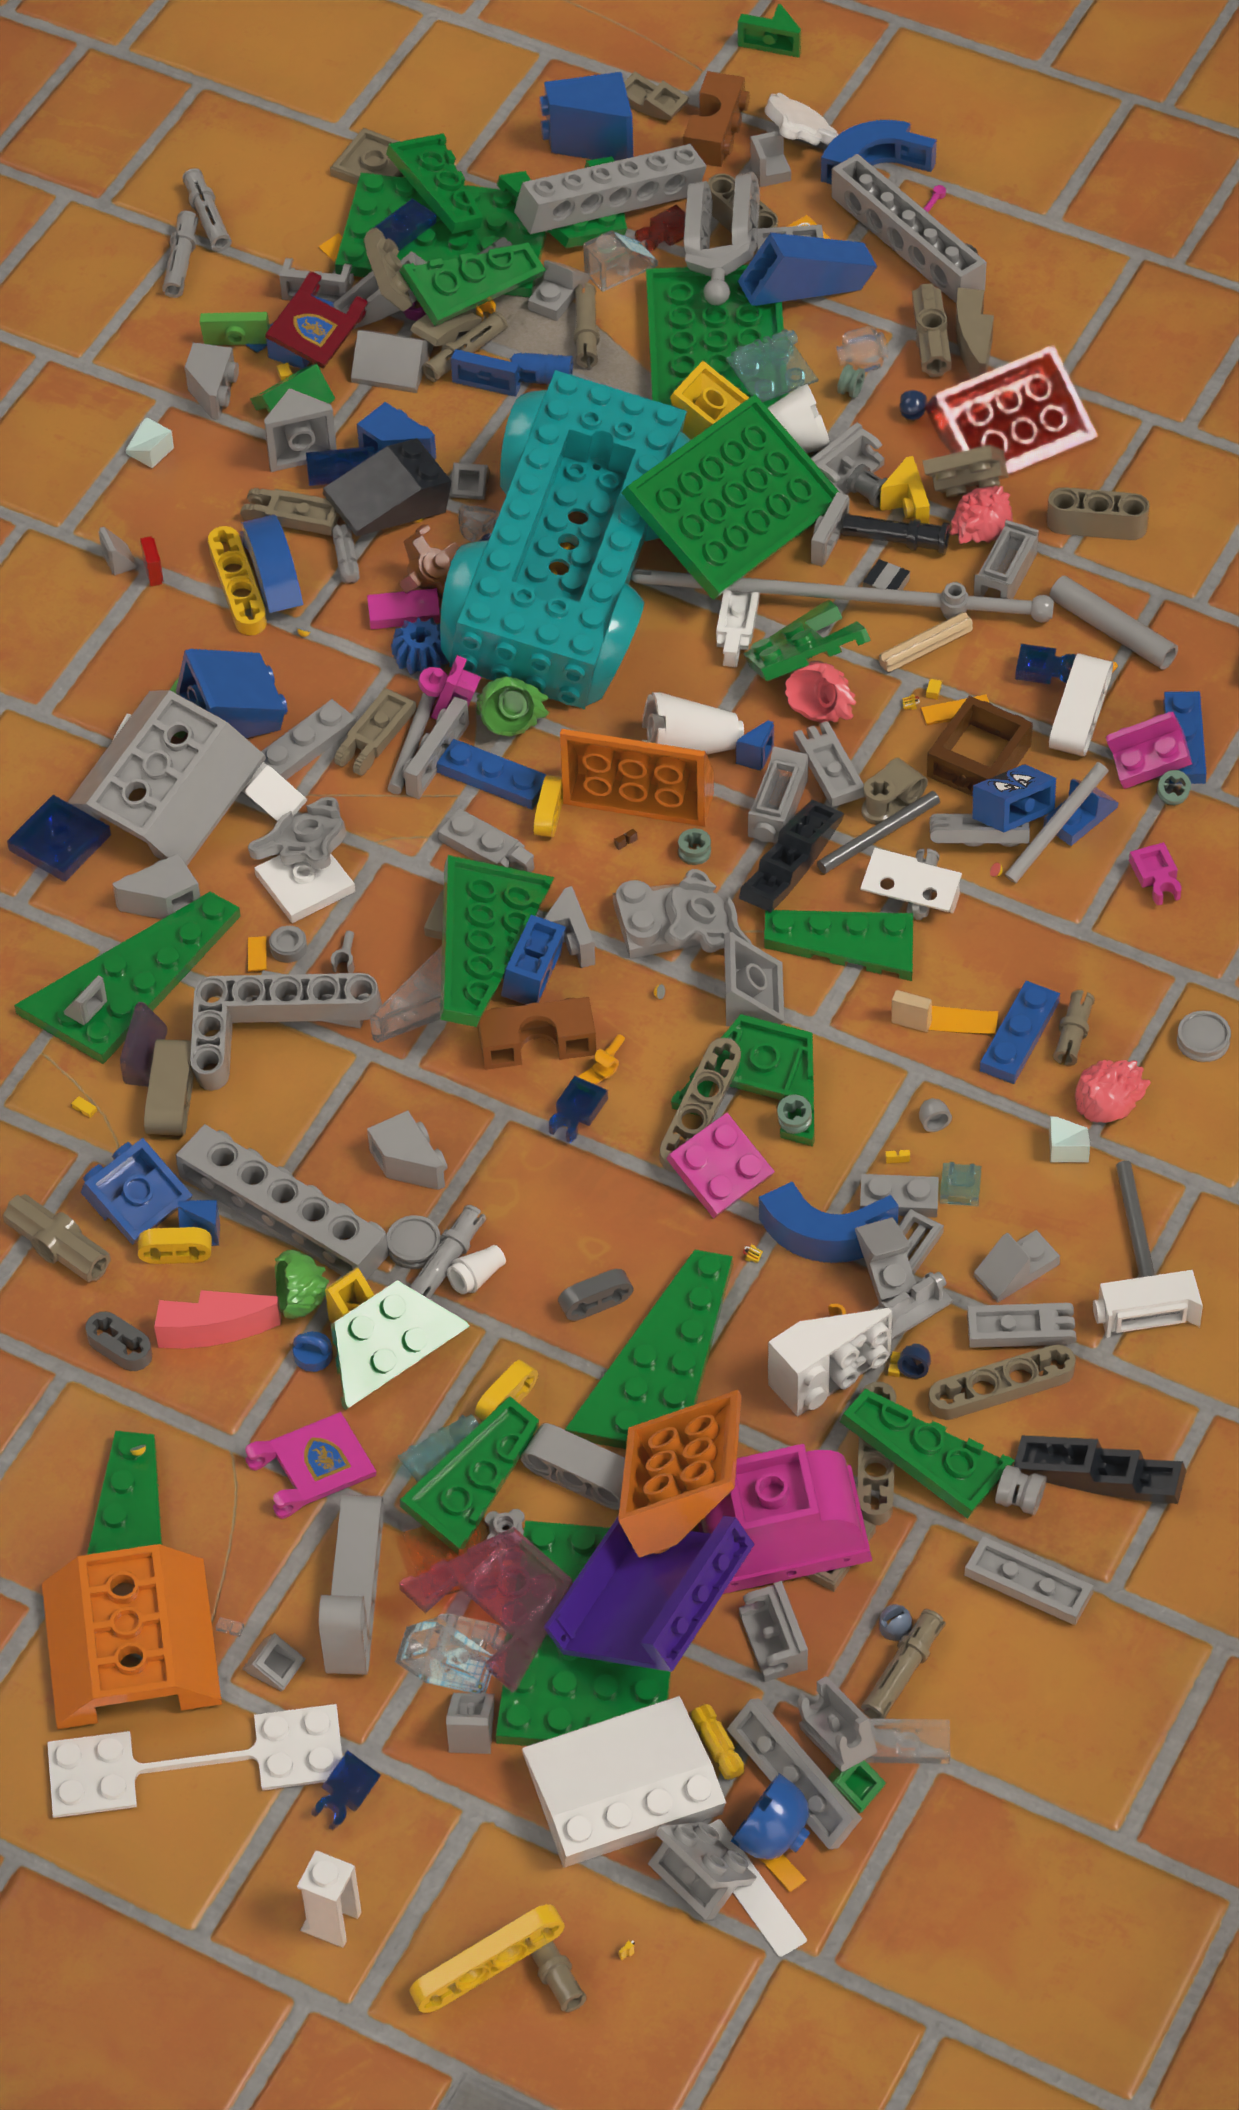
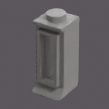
M1008 520L1005 521V526L979 574H975L974 596L984 597L988 587L1001 591L1000 598H1014L1037 555L1039 530Z
M773 746L769 765L751 811L748 813V837L763 842L777 843L779 831L794 817L807 784L808 754Z

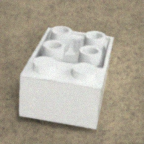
M889 1308L799 1321L768 1342V1385L797 1417L808 1409L814 1410L820 1407L828 1396L840 1388L846 1389L857 1380L858 1376L870 1368L876 1369L882 1366L891 1355L892 1311Z

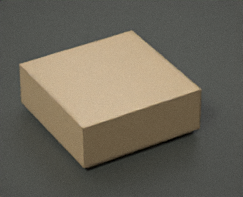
M896 990L892 998V1023L928 1032L932 1023V1000Z

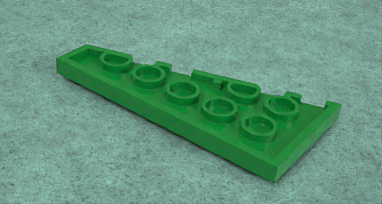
M210 891L14 1005L16 1014L104 1064L241 917L240 907ZM99 975L104 980L107 1002L87 1024L82 1025L66 1016L64 1010Z
M696 1249L692 1252L565 1428L566 1431L594 1444L626 1449L629 1427L697 1403L733 1266V1256Z

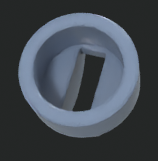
M893 1604L887 1606L879 1618L881 1634L892 1641H899L902 1636L909 1634L912 1629L910 1612L903 1605ZM895 1617L892 1621H890L889 1624H887L886 1621H888L889 1619Z

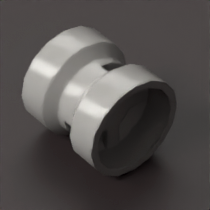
M1007 1465L998 1485L995 1503L1006 1507L1013 1504L1019 1506L1023 1512L1035 1515L1043 1497L1047 1478L1036 1473L1030 1476L1022 1474L1019 1468Z

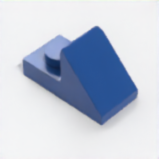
M1074 778L1071 780L1069 796L1080 784L1081 780ZM1095 787L1056 836L1072 846L1116 810L1119 802ZM1061 803L1052 812L1045 816L1043 827L1047 824V822L1051 819V817L1056 813V811L1061 807L1063 803Z

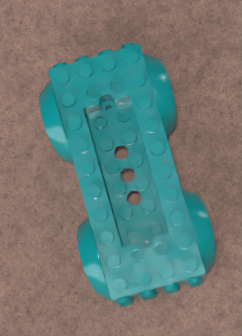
M557 370L553 374L548 390L528 392L516 399L507 421L501 452L500 487L506 494V498L491 537L487 541H477L461 545L452 559L447 574L441 606L440 638L441 650L449 662V667L452 668L457 655L467 659L463 668L466 671L492 681L502 677L517 678L523 680L526 684L536 687L550 699L582 709L602 699L628 650L644 608V600L629 585L644 541L659 538L621 492L637 478L691 440L682 432L687 414L686 410ZM579 511L587 516L588 521L583 524H574L569 520L568 515L571 512ZM563 542H568L573 544L576 548L572 550H567L562 548L559 544ZM553 562H562L567 565L569 571L564 575H556L550 571L549 565Z

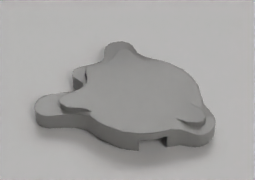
M333 797L320 798L316 802L306 805L308 813L300 814L296 817H293L292 811H289L278 820L270 833L252 841L248 845L250 857L253 859H263L280 854L284 865L307 862L315 869L328 867L331 863V852L341 844L346 835L344 820L340 816L338 801Z
M697 869L689 870L680 884L672 888L665 901V909L670 921V927L666 931L664 938L670 945L680 947L690 939H694L700 943L704 951L712 953L724 948V935L729 931L752 944L738 925L737 912L730 897L724 902L720 896L715 894L714 890L717 886L709 880L703 871Z

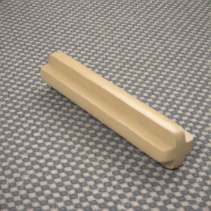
M962 612L880 653L879 663L886 672H891L971 632L973 629L972 619L969 618L967 613Z

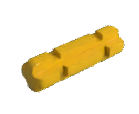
M703 1704L695 1708L691 1712V1720L697 1731H701L702 1734L700 1736L716 1763H719L720 1766L718 1768L726 1780H732L744 1773V1763L739 1754L734 1752L735 1747L721 1722L716 1720L717 1715L712 1706Z

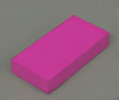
M437 588L414 590L408 593L403 591L367 595L370 629L403 626L404 620L411 623L416 622L418 616L424 622L433 617L436 623H440Z

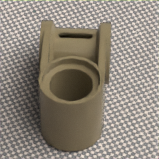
M900 758L891 760L885 768L864 783L863 793L866 800L861 810L863 818L872 824H879L918 800L927 787L928 779Z

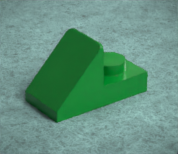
M778 4L772 19L741 14L738 20V46L799 58L801 55V28L781 4Z

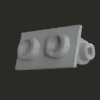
M932 1272L927 1273L924 1278L917 1281L916 1285L911 1287V1294L908 1295L906 1292H903L891 1300L880 1302L877 1307L872 1309L889 1308L892 1311L891 1341L953 1303L951 1297L942 1288L946 1285V1280L940 1272L935 1274Z

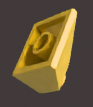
M702 361L673 392L670 399L672 406L687 411L682 432L692 440L749 399V397L706 362Z

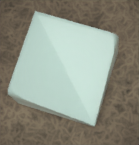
M146 417L129 443L126 454L153 468L174 449L172 431Z
M1050 1116V1162H1089L1090 1140L1088 1128L1059 1117Z

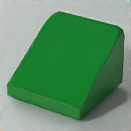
M865 1760L844 1772H841L836 1767L828 1777L858 1814L863 1812L886 1785V1782Z

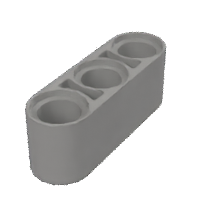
M549 1423L541 1424L521 1454L520 1459L524 1466L538 1476L607 1508L618 1510L620 1508L625 1458Z

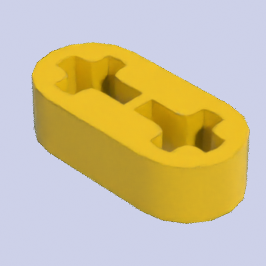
M546 775L544 778L535 813L534 835L554 837L563 804L562 777Z
M196 1227L147 1229L139 1234L138 1257L150 1264L203 1262L211 1257L212 1236L207 1230Z
M522 1360L515 1361L482 1395L477 1403L475 1415L484 1421L509 1396L520 1403L533 1389L538 1378V1371Z

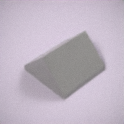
M358 330L351 382L417 393L424 374L422 365L429 361L434 345L425 339L370 330Z
M289 388L264 419L271 472L338 457L331 404Z
M729 931L724 935L726 1026H731L740 1014L777 1024L784 1023L783 962Z

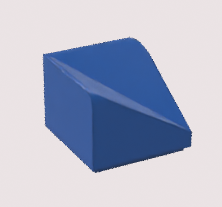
M767 720L737 740L736 764L759 771L764 768L774 746L773 721Z
M217 1200L178 1201L179 1228L196 1227L205 1229L212 1236V1246H219L220 1218Z

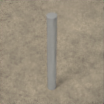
M424 692L388 785V791L393 794H400L405 784V779L402 777L404 765L409 758H414L436 700V697L428 696Z
M1097 762L1008 869L1005 873L1008 879L1014 883L1019 881L1109 772L1103 764Z

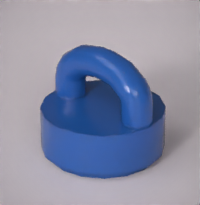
M311 1331L297 1335L294 1338L293 1356L295 1363L301 1369L316 1372L329 1365L332 1360L333 1350L330 1339L325 1334Z

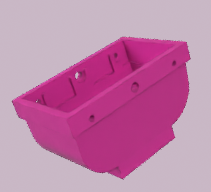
M799 1444L737 1458L735 1488L698 1523L699 1532L712 1534L723 1516L736 1517L755 1544L723 1594L872 1561L851 1465L847 1466L844 1455L832 1450L806 1452L805 1445Z

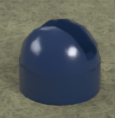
M916 390L904 392L900 396L899 404L902 416L912 421L920 419L925 414L927 408L926 395Z
M921 1344L906 1346L900 1354L897 1363L898 1369L907 1377L922 1378L928 1373L931 1364V1354Z

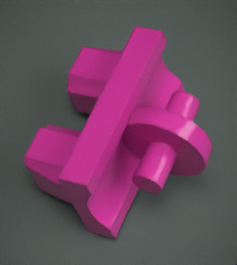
M457 655L449 675L441 668L428 667L421 672L418 679L419 688L428 696L439 697L431 718L437 720L440 711L443 708L447 709L454 697L468 701L469 706L481 677L463 669L467 661L466 658Z

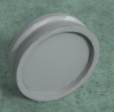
M1196 1011L1186 1015L1179 1023L1177 1044L1180 1051L1188 1058L1199 1062L1215 1061L1221 1058L1229 1048L1231 1029L1228 1022L1219 1014L1211 1011Z
M406 1216L397 1220L387 1232L390 1258L403 1268H423L441 1243L439 1228L433 1221L423 1216Z

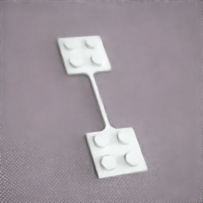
M337 1704L254 1715L256 1743L252 1748L151 1763L137 1762L132 1755L130 1731L47 1742L53 1818L137 1807L135 1780L139 1774L254 1759L259 1764L262 1791L345 1780Z

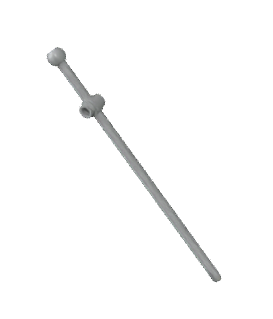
M641 569L635 570L632 573V580L635 583L702 588L690 573ZM742 578L727 589L740 592L940 607L946 619H950L967 610L1028 614L1035 621L1042 623L1052 619L1054 600L1047 595H1038L1032 601L968 596L965 587L958 582L946 585L942 593Z

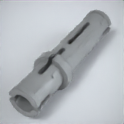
M197 168L189 169L182 177L190 194L189 203L197 211L212 249L223 251L231 245V238L214 203V192L211 188L207 187L201 170Z
M182 211L178 214L175 232L170 237L171 252L162 291H165V295L173 298L180 297L183 294L190 254L196 246L194 235L198 224V217L191 211Z
M472 1205L464 1207L451 1229H446L440 1237L441 1243L413 1281L410 1288L428 1299L432 1297L446 1277L447 1269L452 1266V1261L468 1252L471 1247L470 1241L486 1221L484 1214L477 1218L481 1213L480 1209Z

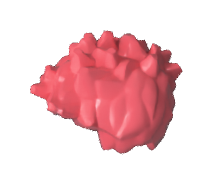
M996 485L994 487L973 489L962 496L951 521L950 535L958 534L959 544L968 543L971 540L976 543L980 541H985L986 543L997 541L1005 526V521L1013 522L1012 507L1009 505L1010 501L1008 500L1010 494L1003 492L1002 486L998 488Z
M811 661L808 666L791 673L785 682L787 688L785 695L788 697L787 702L790 707L812 721L820 723L833 721L835 723L839 718L851 719L853 717L851 705L856 704V701L853 699L855 694L848 688L849 681L844 678V673L828 663Z
M1103 1060L1083 1070L1075 1093L1077 1111L1090 1122L1108 1123L1126 1118L1136 1107L1135 1103L1143 1098L1147 1087L1151 1083L1149 1079L1142 1080L1144 1068L1138 1067V1062L1135 1060L1130 1062L1127 1060L1116 1062Z

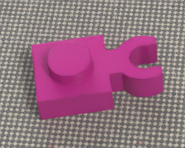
M1164 842L1130 851L1129 862L1142 888L1153 886L1152 898L1158 906L1163 903L1162 892L1164 891L1171 892L1176 901L1180 900L1181 884L1177 880L1178 869Z

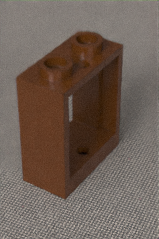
M968 696L929 750L927 755V777L973 796V785L1017 767L1031 747L1033 722L1024 719L1022 716L1014 715L995 707L987 701H981ZM970 724L1009 741L991 768L951 751Z

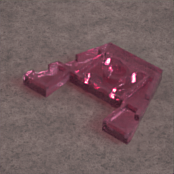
M514 1527L468 1548L466 1554L449 1562L443 1560L432 1565L431 1570L415 1578L411 1575L399 1583L400 1591L424 1613H427L455 1586H458L513 1637L485 1663L486 1669L512 1693L518 1688L547 1634L543 1627L572 1586V1579Z

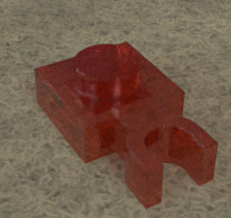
M677 204L650 218V227H643L635 231V240L640 243L646 240L645 248L649 252L657 249L659 243L663 241L669 246L676 244L684 239L686 213Z

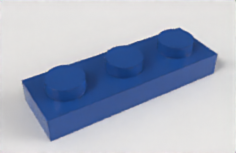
M1200 691L1164 692V714L1174 712L1184 731L1192 765L1178 770L1184 772L1189 777L1191 784H1206L1207 773ZM1171 779L1169 780V784H1182L1180 781L1173 783Z
M456 739L452 740L436 763L437 773L532 810L539 801L543 781L546 776L544 773Z
M1025 981L980 1061V1071L1015 1084L1060 1002V993Z

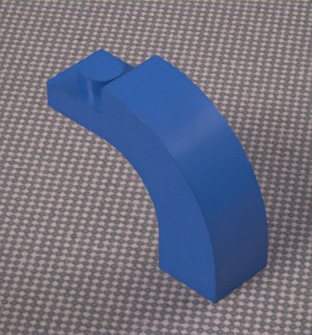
M876 120L855 125L836 136L821 157V182L832 184V168L856 154H859L872 166L879 163H898L932 172L936 164L937 139L910 133L911 123L904 121Z
M273 514L241 522L243 531L239 532L242 545L249 551L265 609L272 613L304 605L290 549L277 516Z
M793 1181L759 1197V1220L771 1237L790 1252L813 1261L841 1263L862 1259L864 1256L855 1228L891 1217L898 1224L899 1205L892 1195L847 1214H829L817 1210L804 1199Z

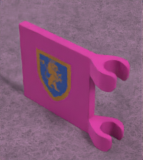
M341 1412L270 1441L250 1443L245 1448L247 1454L245 1458L246 1463L251 1470L261 1469L277 1458L292 1483L294 1489L281 1490L273 1496L275 1502L273 1510L281 1519L291 1516L306 1504L376 1476L374 1466Z

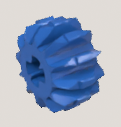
M419 616L414 623L404 620L402 628L395 629L391 649L399 669L407 668L411 676L415 672H422L428 667L440 668L441 665L448 664V660L441 650L440 624L436 625L433 617L426 622L422 621Z

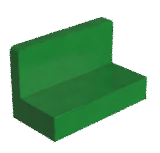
M317 364L300 369L250 398L256 411L266 408L269 413L289 388L328 404L335 400Z

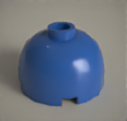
M779 1773L753 1806L752 1811L746 1820L742 1822L730 1842L755 1858L767 1860L779 1858L788 1849L796 1853L810 1834V1831L804 1828L810 1814L809 1805L803 1792Z

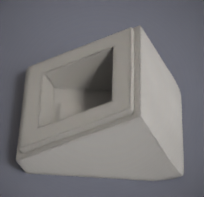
M453 463L450 497L485 500L490 472L488 465Z
M99 528L101 551L112 574L117 575L136 569L137 563L128 545L107 528Z
M98 975L64 1010V1014L82 1025L87 1024L107 1002L103 978Z
M274 1633L261 1642L243 1667V1670L277 1690L283 1691L303 1664L305 1658Z

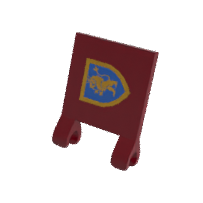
M310 271L297 293L266 332L265 338L324 369L354 327L366 316L367 310L365 308L368 306V301L356 296L346 314L314 297L319 292V282L322 276Z

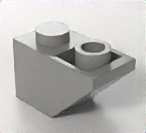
M193 343L185 364L188 391L212 419L219 420L223 406L228 407L231 396L230 386L232 382L236 383L238 379L239 364L234 362L233 348Z
M179 854L159 860L150 867L127 875L121 880L112 883L116 906L119 911L157 919H163L200 898L199 884Z
M408 1110L367 1128L369 1150L387 1178L437 1190L445 1187L444 1171L448 1169L446 1160L439 1149L433 1150L424 1124L421 1121L416 1123Z

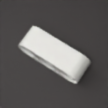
M1080 653L1076 655L1051 730L1049 748L1083 757L1086 755L1113 671L1112 661Z

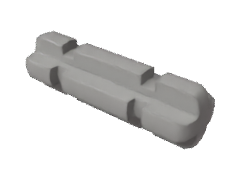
M347 524L342 526L336 525L332 532L341 581L346 584L350 582L356 583L360 576L351 529Z

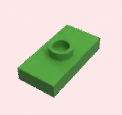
M267 312L200 314V327L204 344H267L265 335L270 328Z

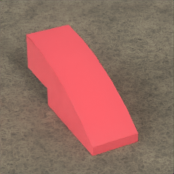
M201 1290L198 1303L159 1300L154 1325L158 1348L184 1349L208 1347L260 1334L281 1324L279 1297Z

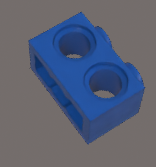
M532 914L530 915L505 969L501 996L526 1005L529 1003H539L561 955L566 926Z

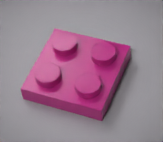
M725 1113L686 1141L666 1158L713 1219L769 1179L775 1172L728 1113Z

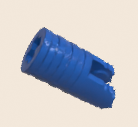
M517 353L510 358V362L519 363L520 369L518 373H520V382L550 384L555 370L573 375V356Z

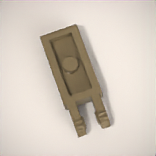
M372 228L365 235L364 243L381 295L398 309L405 311L413 304L408 293L410 288L399 272L402 264L397 257L398 247L391 239H385L384 234L378 228Z
M251 488L247 495L250 504H244L240 511L241 517L246 521L275 514L283 527L331 536L333 534L332 529L336 526L340 517L326 498L278 489L273 491Z
M385 688L347 733V738L335 754V764L341 767L345 766L353 758L356 748H359L362 751L357 759H355L353 772L361 776L364 775L372 766L375 756L378 757L415 713L417 710L416 702Z

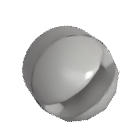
M931 1098L924 1101L919 1111V1119L924 1129L928 1132L940 1131L948 1126L952 1120V1115L947 1105L940 1099Z

